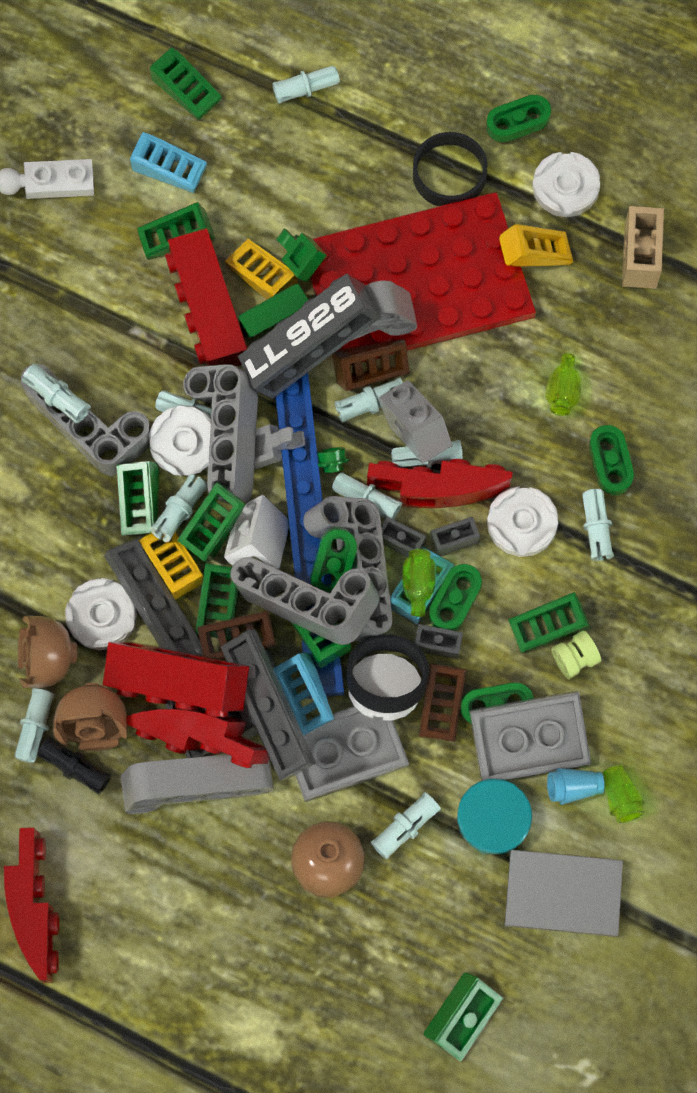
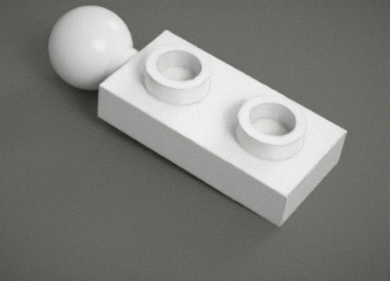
M92 159L24 162L25 174H19L12 168L0 170V192L5 195L15 194L20 188L25 187L26 199L94 196Z

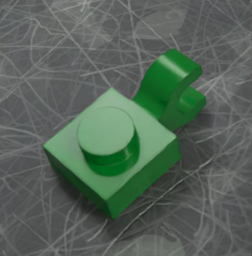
M284 228L276 238L287 250V253L281 260L297 278L305 282L309 280L327 256L316 242L304 233H301L300 236H293Z

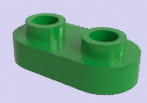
M528 95L500 105L489 112L486 131L493 140L498 142H508L539 131L546 127L550 121L551 105L546 98L540 95ZM534 113L539 117L532 119L528 115ZM506 125L508 129L501 130L497 126Z
M612 425L600 426L593 431L589 441V451L597 482L605 493L621 495L629 490L634 479V470L626 440L622 431ZM608 442L612 445V449L604 450L600 444ZM612 474L618 475L621 481L613 483L609 480V476Z
M333 527L322 535L310 576L311 585L329 594L340 577L352 569L356 555V540L353 534L346 528ZM335 539H341L344 541V546L340 550H334L331 548V543ZM330 573L335 576L331 584H324L321 581L325 574Z
M459 564L450 569L429 609V620L433 627L456 631L462 626L481 590L482 578L475 567L468 564ZM465 580L469 583L470 587L466 590H461L457 587V583ZM443 611H450L454 617L449 621H445L441 618L440 614Z
M516 682L470 690L463 696L460 711L463 718L471 724L469 710H472V704L476 700H481L485 707L508 703V697L511 694H517L520 697V701L534 699L527 686Z

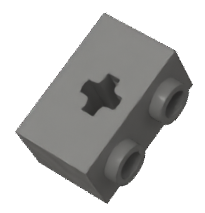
M409 380L378 397L389 427L422 464L453 446L443 416Z

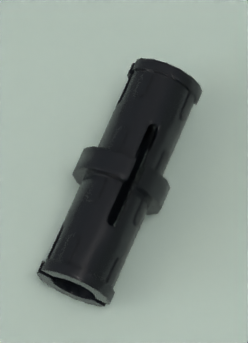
M48 737L43 742L37 754L39 758L61 770L64 777L69 780L73 778L81 782L98 795L104 791L112 776L86 760V755L79 751L73 752L52 737Z

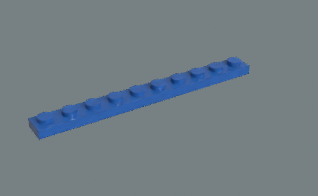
M307 372L276 396L279 430L292 427L293 433L304 431V446L296 449H284L281 452L295 578L311 585L310 576L321 538L313 537L307 532L303 519L306 511L322 501L309 375ZM325 574L321 581L324 584H331V574ZM314 605L307 607L305 611L312 609ZM315 633L310 634L312 639L319 636ZM327 639L317 646L321 650L333 642ZM302 641L303 653H308L309 651ZM310 654L326 697L344 695L340 657L320 669Z

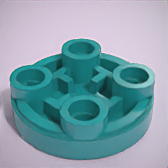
M486 779L474 784L465 792L459 803L457 822L460 833L465 841L478 852L486 855L503 854L518 847L526 838L532 823V810L526 795L516 785L502 779Z

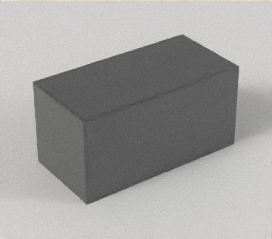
M388 516L381 526L384 546L412 560L417 558L426 544L425 535Z
M472 516L431 530L430 539L436 554L443 556L478 544L480 534Z
M418 624L415 644L423 653L458 659L463 632Z

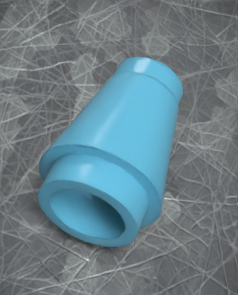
M557 768L556 772L548 773L547 789L552 802L559 801L561 805L604 793L605 785L601 772Z

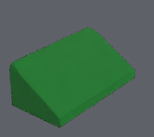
M294 284L240 314L238 320L242 334L253 337L301 309L303 304L308 301V298L299 284Z
M465 972L423 1035L461 1062L503 1000V997L478 977Z

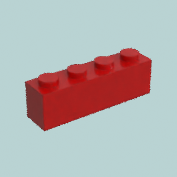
M208 229L168 239L170 253L164 255L170 274L176 272L179 283L174 284L179 303L186 302L189 313L184 314L190 334L196 333L199 340L198 344H194L199 364L206 363L207 366L242 365L238 356L246 351L247 347Z
M108 642L103 686L116 688V694L119 696L138 697V694L146 695L145 701L167 704L168 700L176 702L175 708L197 710L198 707L206 708V715L228 717V711H241L244 709L249 666L134 642Z

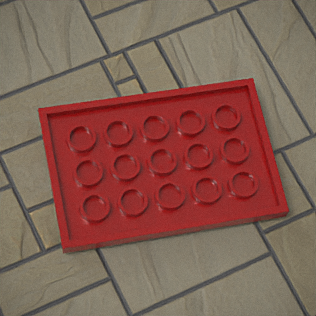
M497 192L313 238L327 255L310 277L315 297L326 290L334 280L343 277L345 274L352 276L365 286L377 281H391L411 294L417 328L410 333L389 335L379 329L349 341L337 351L401 339L406 341V348L409 351L535 318L536 311L521 266L505 264L499 237L509 228Z

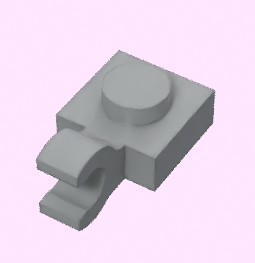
M270 424L256 429L254 470L282 461L281 450L296 449L304 446V431L293 433L292 427L278 430L277 426Z

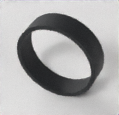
M443 132L433 135L425 140L415 153L413 160L414 185L418 193L426 201L438 207L478 197L486 183L487 158L481 146L467 135L457 132ZM439 146H460L476 156L481 164L483 174L477 185L468 192L454 196L441 195L430 190L421 181L417 167L422 157L430 150Z
M391 634L369 637L360 642L350 654L347 668L349 691L357 702L372 711L380 713L405 711L417 704L426 691L429 672L428 661L423 651L415 643L404 637ZM390 650L411 658L420 668L423 679L413 691L405 695L381 697L363 689L356 681L352 670L355 664L365 655L375 651Z

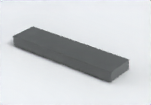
M138 539L107 550L104 556L159 647L203 656L199 637Z
M249 629L221 646L227 662L249 666L245 703L279 780H287L316 764L257 631Z

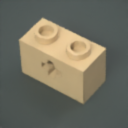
M629 206L624 224L622 287L657 288L662 272L664 208Z

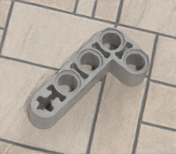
M377 281L365 286L381 318L352 340L379 329L389 335H404L417 328L411 294L407 290L391 281Z
M38 364L53 378H55L58 381L60 380L46 366ZM30 366L26 367L22 372L21 384L29 401L104 475H117L116 465L132 463L149 448L151 428L147 417L141 412H127L108 428L89 409L87 416L80 423H75L65 413L55 412V406L50 407L44 402V397L22 381L24 373ZM84 427L94 428V431L88 436L82 437L78 435L80 429ZM140 427L144 429L142 434L137 437L127 435L128 431L132 428ZM114 450L118 452L112 460L101 459V456L106 451Z
M234 365L192 368L186 374L183 382L186 394L201 402L212 405L207 479L208 493L219 482L247 503L253 492L258 391L253 389L245 370ZM219 496L217 501L229 504L226 500Z
M327 497L306 511L303 523L307 532L316 538H321L330 528L343 527L349 530L356 540L357 551L352 569H361L368 573L379 593V603L359 636L355 639L357 642H362L369 637L385 633L392 625V609L380 513L377 506L365 498ZM336 539L337 550H340L344 546V541ZM364 589L356 591L354 595L360 594Z
M242 558L231 569L233 583L248 602L340 645L349 644L359 636L379 603V593L368 573L361 569H351L345 572L330 594L254 558ZM364 589L360 594L354 595L356 591ZM285 591L282 595L276 597L278 593ZM315 605L312 609L305 611L307 607ZM345 619L341 624L334 625L338 620Z
M230 755L149 761L130 765L121 775L125 813H147L158 809L162 804L269 793L274 790L270 760L268 764H253L252 768H244L230 761L232 756Z

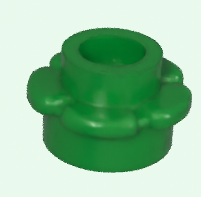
M344 447L327 448L317 451L318 466L323 467L324 473L344 470V463L350 461V457H346Z

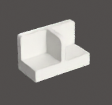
M264 495L246 503L230 532L224 558L233 566L242 558L255 557L261 562L279 569L289 529V519Z

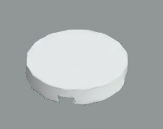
M558 152L546 157L535 170L532 188L535 199L544 210L553 215L567 218L581 215L592 207L598 198L600 177L598 169L591 160L583 155L574 152L570 154Z
M186 405L167 409L158 416L149 433L150 451L158 465L173 475L182 476L196 474L204 470L209 462L211 417L195 406Z
M520 486L511 487L500 493L490 506L487 518L489 535L495 545L507 554L518 557L536 555L545 550L555 538L558 526L557 509L550 497L539 489L531 487L529 489L520 488Z
M106 578L93 579L78 586L72 593L73 596L70 598L69 603L67 602L65 609L66 624L74 639L83 646L95 650H106L108 642H125L133 633L138 619L137 609L123 586Z
M376 654L366 657L356 664L352 670L356 681L363 689L381 697L405 695L413 691L421 682V677L416 668L406 659L393 654ZM349 691V697L354 707L370 718L376 716L383 717V720H396L408 715L417 705L415 704L413 707L397 713H380L362 706Z

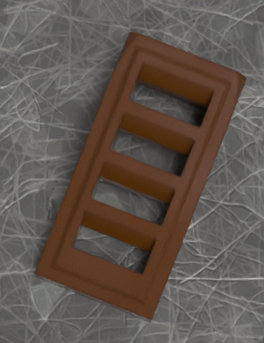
M403 339L344 349L332 354L336 382L345 391L410 374L406 341ZM394 352L395 367H390L388 353ZM380 356L381 369L377 370L375 357ZM366 360V372H363L361 361ZM350 364H352L353 374H351Z
M269 611L197 627L203 656L218 660L225 659L222 649L220 652L214 653L210 632L217 631L221 648V646L227 643L224 629L231 628L234 639L240 635V625H245L246 630H254L253 623L259 621L264 639L261 643L264 649L277 647Z
M429 663L419 736L455 742L466 669ZM436 676L456 679V684L452 686L435 683ZM433 690L454 693L453 700L433 697ZM431 705L452 708L451 715L430 712ZM429 719L450 722L449 729L428 726Z

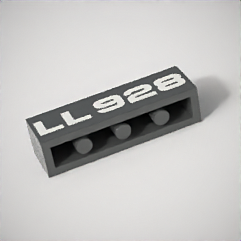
M345 274L343 277L334 280L318 296L305 302L302 308L288 319L280 321L263 338L251 343L249 348L240 354L238 358L253 389L273 399L380 319L381 315L365 285L352 276Z

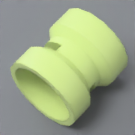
M581 631L574 635L572 641L567 644L561 642L551 648L559 669L567 679L579 675L580 669L586 666L593 667L601 662L599 651L586 631Z

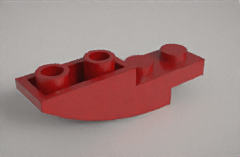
M451 459L449 462L442 461L440 474L433 473V470L426 467L417 466L412 469L399 468L393 462L379 461L377 464L369 463L367 486L373 484L375 489L400 493L402 507L448 508L477 503L499 495L510 488L513 472L505 471L504 467L494 464H488L484 467L470 465V462L462 459Z
M157 709L127 716V725L136 728V735L153 741L160 739L166 742V749L175 753L186 754L187 750L202 749L214 754H221L223 752L232 756L230 760L232 763L244 768H252L253 764H268L270 758L265 746L242 736L246 722L229 715L228 717L210 716L205 714L206 710Z
M34 827L19 828V865L4 866V889L7 910L18 945L27 963L40 981L52 983V975L58 974L59 953L58 950L53 951V935H59L60 918L59 913L54 912V907L49 903H39V898H44L45 876L39 875L40 860H45L46 841L45 838H40V833Z

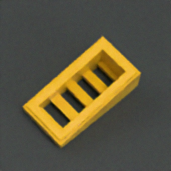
M514 224L499 237L506 265L558 266L573 263L567 235L564 231ZM551 242H553L555 253L553 252Z
M247 239L225 260V265L266 300L294 284H298L297 277L284 263L250 239ZM250 251L253 255L243 265L238 263ZM258 259L262 262L253 272L248 270ZM268 267L271 271L260 279L258 276ZM276 275L280 278L272 286L268 284Z
M176 532L169 542L155 550L150 545L159 539L150 533L138 541L174 599L176 600L202 585L203 574L185 546L177 541L179 537ZM175 546L176 552L159 560L157 556ZM179 558L183 559L184 562L168 571L164 568ZM187 568L190 570V573L176 581H173L171 578Z

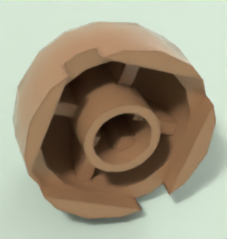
M24 616L22 621L27 623L28 627L20 628L18 669L25 667L26 678H19L22 688L53 686L61 682L67 675L69 665L76 663L77 644L76 642H70L68 631L59 621L44 616Z
M87 683L69 691L63 696L56 707L53 732L54 737L63 745L68 746L69 740L79 743V750L102 751L118 746L119 738L123 737L125 740L127 737V714L123 701L116 693L100 684Z
M323 821L309 826L298 836L292 848L291 866L295 878L304 890L317 897L333 898L340 896V894L347 892L350 888L352 889L357 885L364 872L365 852L361 840L350 828L339 822Z

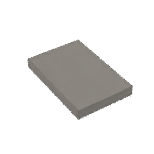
M578 691L469 710L481 781L486 779L509 780L556 771L557 768L569 769L591 764Z
M353 706L333 713L334 719L304 736L316 764L296 774V778L304 801L308 802L409 766V762L394 721L383 720V717L376 716L370 718L363 715Z
M511 850L504 926L618 937L623 861Z

